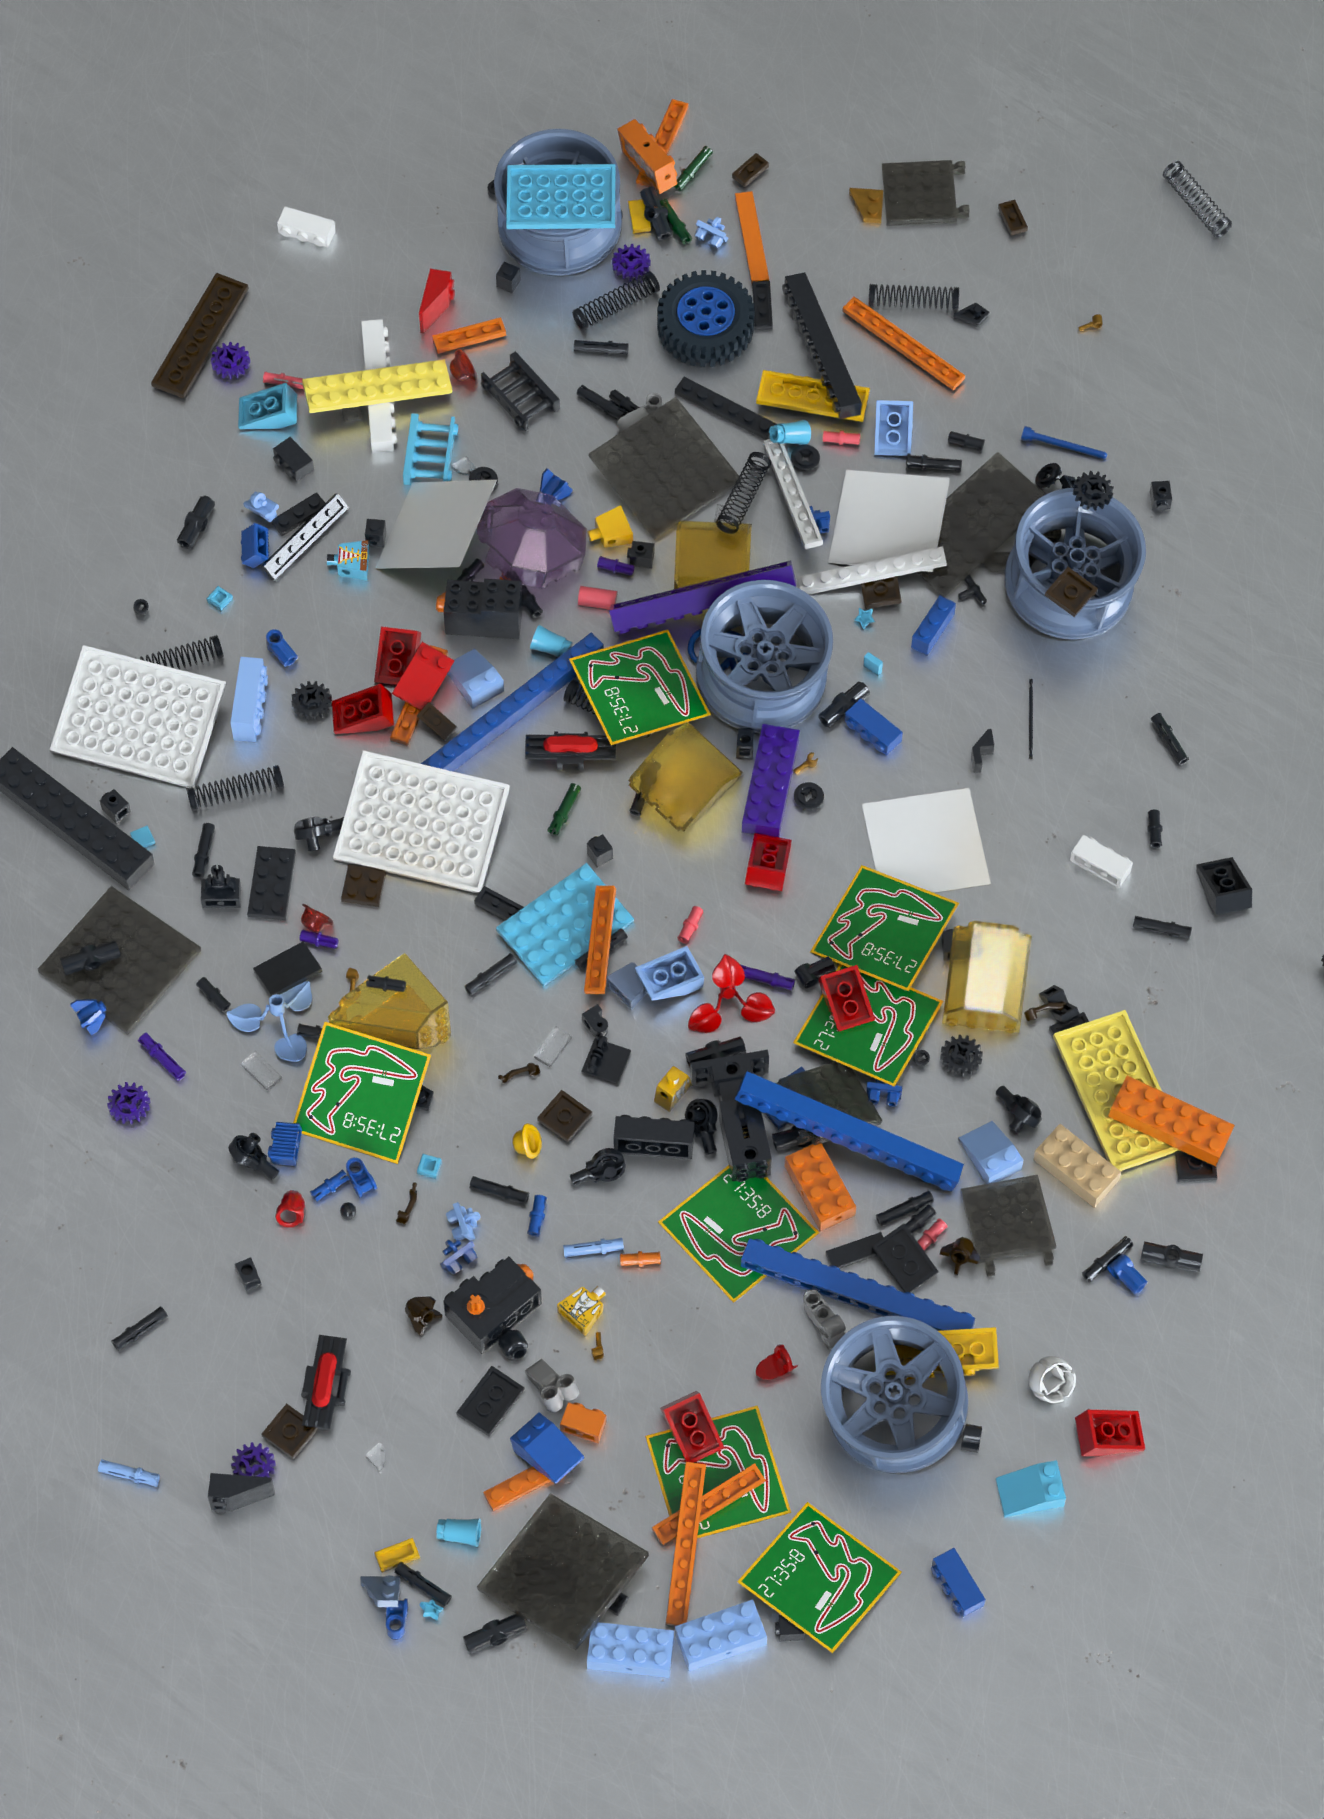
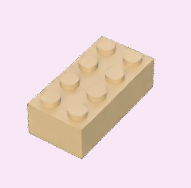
M1061 1124L1035 1150L1033 1160L1093 1208L1099 1204L1120 1180L1121 1171Z

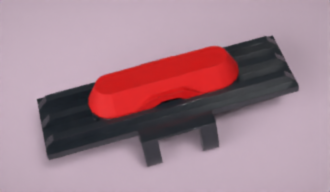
M554 731V735H526L525 759H557V770H563V764H578V770L584 771V760H616V744L611 745L606 735H588V732L558 733V731Z
M319 1335L313 1366L306 1367L304 1385L301 1392L302 1397H307L302 1426L330 1430L334 1407L345 1406L346 1385L348 1376L351 1375V1370L342 1368L347 1338ZM334 1375L340 1376L336 1396L331 1394Z

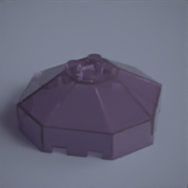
M515 488L487 502L477 526V535L481 543H486L489 546L486 562L493 569L498 568L502 572L501 577L504 580L521 581L522 585L543 589L548 586L549 582L553 580L557 582L567 577L569 572L573 571L575 573L579 571L585 557L587 528L553 495Z

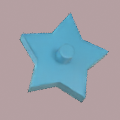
M859 608V615L854 620L860 622L863 629L869 623L875 622L872 618L873 609L865 611Z
M433 1599L429 1602L420 1603V1607L424 1610L423 1617L430 1616L435 1620L438 1619V1613L442 1612L443 1607L436 1605Z

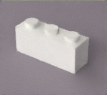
M286 206L277 222L279 234L286 237L290 236L300 241L314 243L317 246L329 247L336 231L334 220Z
M1085 835L1081 837L1072 850L1070 861L1118 888L1121 887L1131 872L1133 864L1126 856L1115 853L1110 847L1103 846L1094 838Z

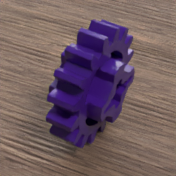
M625 244L624 249L618 248V253H613V271H616L617 276L622 274V279L629 277V281L632 280V277L638 279L639 275L643 276L645 272L649 271V266H651L650 254H646V249L640 250V245L635 248L633 244L630 247H627Z
M229 342L228 346L222 343V348L217 346V352H212V369L216 370L217 375L222 373V378H225L226 375L229 376V379H232L234 375L236 378H239V373L244 375L245 369L249 370V352L245 351V346L239 348V343H236L235 346L232 345V342Z
M125 1082V1087L118 1085L117 1091L111 1090L113 1096H108L109 1103H107V1106L110 1109V1115H115L116 1121L121 1118L122 1124H125L126 1120L133 1124L134 1119L140 1122V1116L146 1117L145 1111L150 1110L148 1104L151 1102L148 1092L143 1091L142 1085L136 1088V1083L133 1082L132 1086H129Z
M251 1442L250 1447L244 1444V1450L237 1449L238 1456H232L234 1463H231V1468L234 1469L233 1475L270 1477L269 1473L274 1474L275 1472L274 1468H272L276 1466L275 1460H272L274 1455L269 1453L268 1447L262 1449L261 1443L257 1447L254 1446L253 1442ZM261 1456L266 1459L267 1464L261 1460ZM240 1466L246 1469L245 1474L241 1471Z

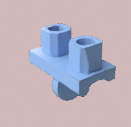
M716 217L714 220L709 218L708 224L698 220L696 222L697 230L694 235L696 239L704 242L708 234L712 236L709 244L717 249L723 242H727L729 238L726 237V233L722 232L725 226L720 224L721 218Z
M255 491L250 499L243 503L245 508L265 518L268 522L277 517L275 511L279 508L278 504L266 498L261 492Z
M459 1202L454 1203V1209L446 1213L450 1224L459 1222L460 1225L452 1229L454 1239L463 1240L467 1238L470 1241L474 1240L475 1236L472 1228L478 1226L476 1221L481 1218L479 1212H473L472 1208L465 1209L464 1206H460Z

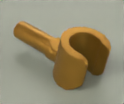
M1100 314L1094 315L1092 317L1093 322L1078 327L1079 331L1090 327L1101 328L1103 325L1102 316Z
M813 752L807 755V759L803 764L793 770L795 774L805 767L816 766L818 758L811 760L814 756Z
M348 968L346 978L351 979L349 995L354 996L355 984L359 974L356 969Z
M596 1332L597 1347L591 1349L594 1360L604 1357L601 1332Z

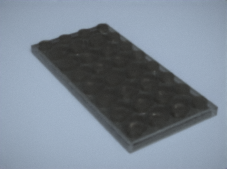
M997 452L946 498L938 547L943 546L947 566L933 568V572L919 571L917 573L945 597L1017 531L1026 510L1036 500L1046 494Z

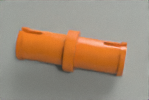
M642 1251L634 1254H620L621 1266L639 1265V1267L647 1264H661L660 1252L642 1253Z

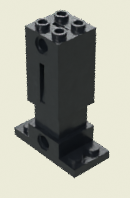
M768 1049L691 1063L690 1080L692 1086L697 1085L701 1087L711 1083L714 1097L719 1096V1122L732 1181L744 1182L749 1178L756 1177L761 1179L771 1175L772 1158L762 1112L735 1100L741 1080L747 1071L759 1077L769 1072Z

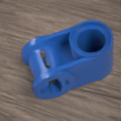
M355 1157L349 1159L346 1163V1172L358 1197H362V1194L372 1189L376 1190L377 1185L363 1161ZM352 1167L360 1168L357 1172H353L350 1169Z
M406 1598L399 1600L398 1607H386V1629L391 1639H400L405 1634L408 1613V1599ZM394 1624H398L401 1626L397 1630H392L390 1628Z

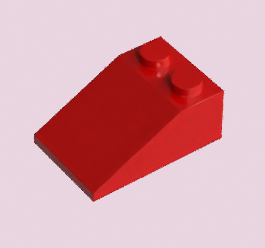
M430 268L419 310L420 333H425L446 311L450 301L454 300V279H452L450 271Z
M381 626L374 682L397 685L420 645L421 632Z
M422 642L392 694L421 711L433 699L454 660Z
M381 683L332 701L335 734L379 731L394 725L392 693Z
M754 833L745 884L782 891L792 840Z
M857 965L818 978L824 999L838 1032L875 1021Z
M698 1391L692 1392L660 1408L686 1462L694 1463L724 1449V1445Z
M1086 1410L1075 1417L1082 1456H1106L1145 1450L1138 1411Z

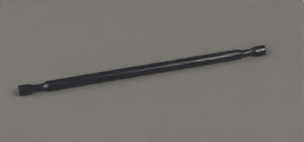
M1029 679V759H1033V679Z

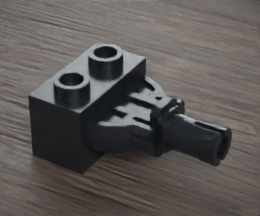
M213 865L211 867L212 877L209 874L207 879H201L202 908H240V878L230 877L229 874H226L225 878L223 867L218 865L217 869V866Z

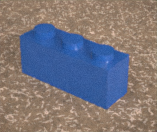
M939 595L912 636L911 648L928 656L955 615V602Z
M861 698L846 712L845 722L847 726L860 733V736L864 740L871 742L879 752L888 755L902 741L903 732Z
M955 1548L933 1558L931 1570L936 1578H940L943 1583L941 1584L942 1589L946 1595H950L952 1598V1605L957 1613L960 1612L962 1617H965L985 1605L986 1599Z

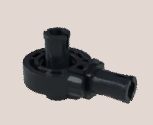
M320 817L302 819L294 826L295 839H306L308 851L319 850L320 846L317 836L326 834L329 837L332 832L341 830L344 817L331 821Z
M1000 1086L997 1089L996 1096L1003 1100L1006 1109L1016 1116L1009 1125L1012 1130L1020 1133L1025 1124L1033 1128L1038 1126L1042 1120L1041 1110L1034 1101L1027 1097H1021L1019 1094L1013 1095L1005 1086Z
M695 1099L688 1104L685 1111V1119L694 1122L695 1137L701 1138L705 1155L716 1153L717 1149L713 1138L714 1133L717 1131L715 1126L718 1118L716 1106L708 1099Z
M250 1133L249 1137L243 1135L234 1137L228 1149L237 1164L252 1168L254 1171L260 1170L270 1180H273L280 1171L267 1161V1155L262 1152L261 1147L258 1145L261 1138L256 1133Z
M613 1148L599 1150L595 1153L592 1160L586 1162L585 1169L570 1174L573 1185L576 1186L590 1179L596 1183L600 1180L609 1182L620 1178L626 1168L624 1157L620 1151Z

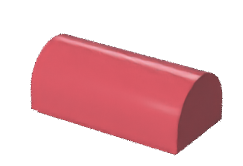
M580 586L578 605L609 610L611 605L616 604L618 592Z

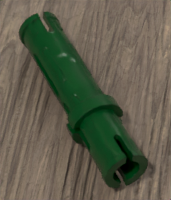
M704 146L688 167L681 171L682 173L677 179V185L674 186L676 190L682 191L686 184L694 179V175L706 160L713 154V151L708 146Z
M663 199L660 200L661 206L667 208V220L672 226L674 234L678 235L684 245L690 243L692 236L686 230L685 223L678 218L667 199H664V201Z
M575 783L570 784L558 811L554 812L553 820L547 829L551 834L555 828L554 836L559 834L563 823H566L567 815L581 791L579 785L573 791Z

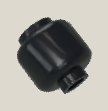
M519 1330L504 1331L498 1342L502 1352L509 1359L517 1360L522 1358L528 1348V1343Z

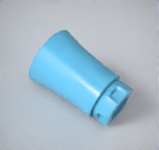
M806 420L777 424L769 429L770 440L773 443L807 445L811 438V428Z
M539 625L533 636L530 649L560 657L572 647L573 642Z
M439 1519L436 1531L437 1539H445V1541L478 1547L481 1536V1519Z

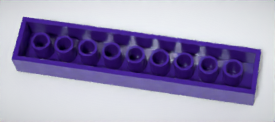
M790 560L613 604L610 606L609 612L614 631H619L622 634L629 632L630 628L633 627L643 629L648 627L650 623L655 622L658 625L667 622L666 619L674 618V620L685 618L684 615L692 613V616L702 614L703 610L709 609L721 594L734 586L750 581L773 580L796 587L792 562Z

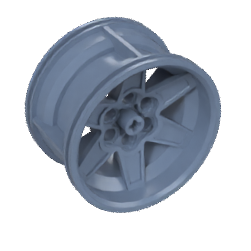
M548 129L525 136L504 153L496 168L494 187L497 201L498 232L507 253L523 267L551 276L577 274L591 269L602 262L615 248L622 228L620 175L617 163L610 151L601 142L587 134L568 129ZM615 164V228L507 229V165Z
M1065 488L1042 496L1022 516L1015 535L1014 546L1005 567V588L1015 611L1030 626L1049 636L1076 640L1097 636L1113 627L1123 617L1132 599L1134 585L1138 581L1145 563L1146 543L1143 531L1135 516L1121 502L1112 497L1108 505L1105 504L1103 509L1098 506L1096 511H1094L1093 507L1087 510V505L1081 507V501H1075L1076 495L1072 494L1074 488ZM1066 529L1063 542L1053 544L1043 535L1049 531ZM1084 532L1100 539L1107 546L1103 548L1096 546L1086 547ZM1028 554L1047 566L1039 572L1032 573ZM1119 563V583L1103 576L1100 571ZM1067 567L1098 588L1094 595L1096 598L1090 599L1075 618L1045 596V592Z
M756 580L742 583L721 594L710 606L704 617L696 665L698 690L712 713L734 728L754 729V733L760 734L763 724L792 728L807 719L818 707L823 697L828 666L832 655L833 632L825 611L814 598L793 585L773 580ZM766 624H771L773 626L771 628H767ZM736 627H743L744 636L727 634L728 631ZM795 634L799 638H801L807 644V646L790 644V641ZM717 657L736 658L738 664L726 676ZM789 667L808 671L804 679L792 687L787 673ZM761 676L762 680L773 691H758L744 686L751 681H756Z
M884 1316L865 1321L841 1337L832 1348L825 1362L821 1379V1396L826 1415L839 1444L859 1463L887 1473L917 1471L941 1459L960 1437L968 1413V1393L964 1372L959 1357L952 1345L940 1332L928 1324L903 1316ZM895 1345L909 1346L922 1352L903 1366L901 1365ZM874 1350L875 1372L852 1368L860 1358ZM937 1366L943 1372L947 1382V1397L922 1387ZM889 1371L896 1373V1377L892 1380L885 1377ZM913 1377L916 1381L913 1385L909 1386L904 1383L906 1378ZM873 1385L881 1386V1390L878 1393H872L870 1388ZM844 1387L867 1398L849 1419L843 1405ZM893 1392H898V1393H899V1394H895L894 1397H892V1395H891V1393H893ZM916 1396L920 1398V1402L917 1405H911L909 1403L910 1398ZM878 1404H883L886 1408L884 1412L877 1413L875 1407ZM898 1410L905 1412V1416L901 1419L894 1417L895 1412ZM913 1414L941 1416L931 1431L915 1440ZM883 1420H887L896 1445L876 1442L864 1436L863 1433Z

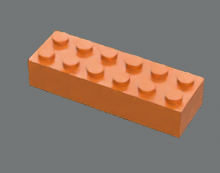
M1126 1076L1108 1117L1213 1166L1217 1165L1235 1126L1130 1076Z

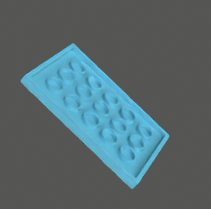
M615 164L507 165V229L615 228Z
M587 863L496 927V931L543 987L575 965V959L589 951L596 886L606 885ZM616 897L611 935L620 928L625 929L634 922V918Z

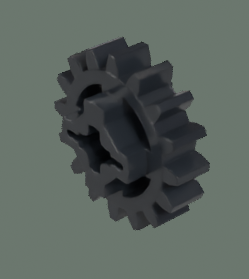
M1092 471L1089 472V475L1083 472L1081 477H1077L1073 485L1074 490L1072 494L1076 495L1075 501H1081V507L1087 505V510L1093 507L1094 511H1096L1098 506L1103 509L1105 504L1108 505L1113 497L1114 486H1110L1111 480L1106 481V475L1099 476V471H1097L1096 475Z
M307 681L306 686L302 683L300 684L301 689L295 688V694H292L291 703L292 707H294V712H299L300 718L305 715L306 720H309L310 717L316 720L318 715L323 718V712L329 713L328 707H332V695L329 688L325 689L323 683L318 686L317 681L313 685H311L310 681Z
M959 1034L958 1039L952 1036L951 1042L945 1041V1045L941 1048L940 1060H943V1067L948 1066L947 1072L953 1070L955 1076L958 1072H961L962 1077H964L965 1072L971 1075L972 1069L978 1070V1064L982 1063L983 1051H980V1044L975 1045L976 1039L970 1041L968 1035L963 1039L961 1034ZM953 1049V1052L949 1056V1051ZM974 1055V1060L970 1062V1059Z

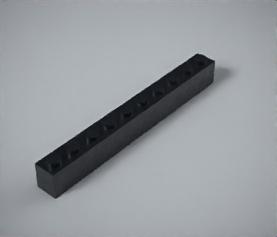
M806 273L785 276L784 284H782L783 293L788 297V305L793 309L795 321L798 320L799 331L801 334H804L805 345L810 348L811 359L816 362V371L821 374L822 385L827 388L828 399L832 400L834 412H837L839 419L861 415L862 402Z

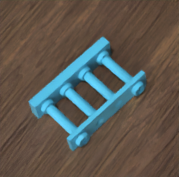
M411 413L403 470L404 485H411L412 478L415 479V477L452 481L450 464L454 435H458V424H455V417H451L450 425L426 424L419 421V414ZM418 432H447L449 437L448 441L420 439ZM416 447L447 448L446 456L418 454ZM418 461L445 463L444 472L417 470L414 467V463Z

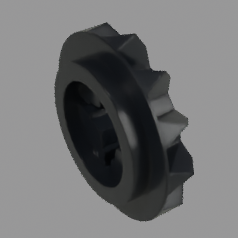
M800 445L791 453V462L800 471L802 469L807 471L812 468L815 469L816 465L819 464L820 454L811 445ZM802 456H804L805 458L809 457V460L802 461Z
M1050 463L1041 468L1035 478L1037 486L1042 489L1050 488L1052 484H1055L1056 480L1060 479L1059 476L1062 474L1061 467L1057 463Z
M478 467L469 475V481L481 480L482 476L484 480H497L495 486L498 484L496 472L488 467Z
M805 782L795 789L794 800L797 806L802 807L803 810L810 809L812 811L816 807L819 808L820 804L823 803L824 792L819 785ZM812 792V798L806 801V796Z

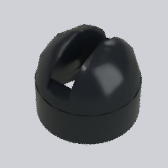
M144 599L136 600L133 606L134 612L138 615H144L149 608L148 602ZM143 605V609L139 611V608Z
M918 1050L913 1059L916 1065L925 1066L930 1060V1055L925 1050ZM925 1056L926 1059L917 1061V1059Z
M350 1202L344 1203L340 1208L341 1216L347 1220L354 1218L356 1207ZM346 1207H349L352 1213L348 1214Z

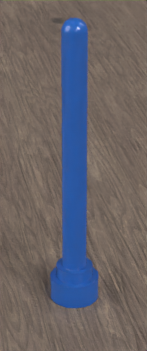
M1024 426L1021 436L1023 441L1028 442V440L1032 441L1033 439L1101 459L1107 457L1106 452L1035 433V430H1032L1031 427Z

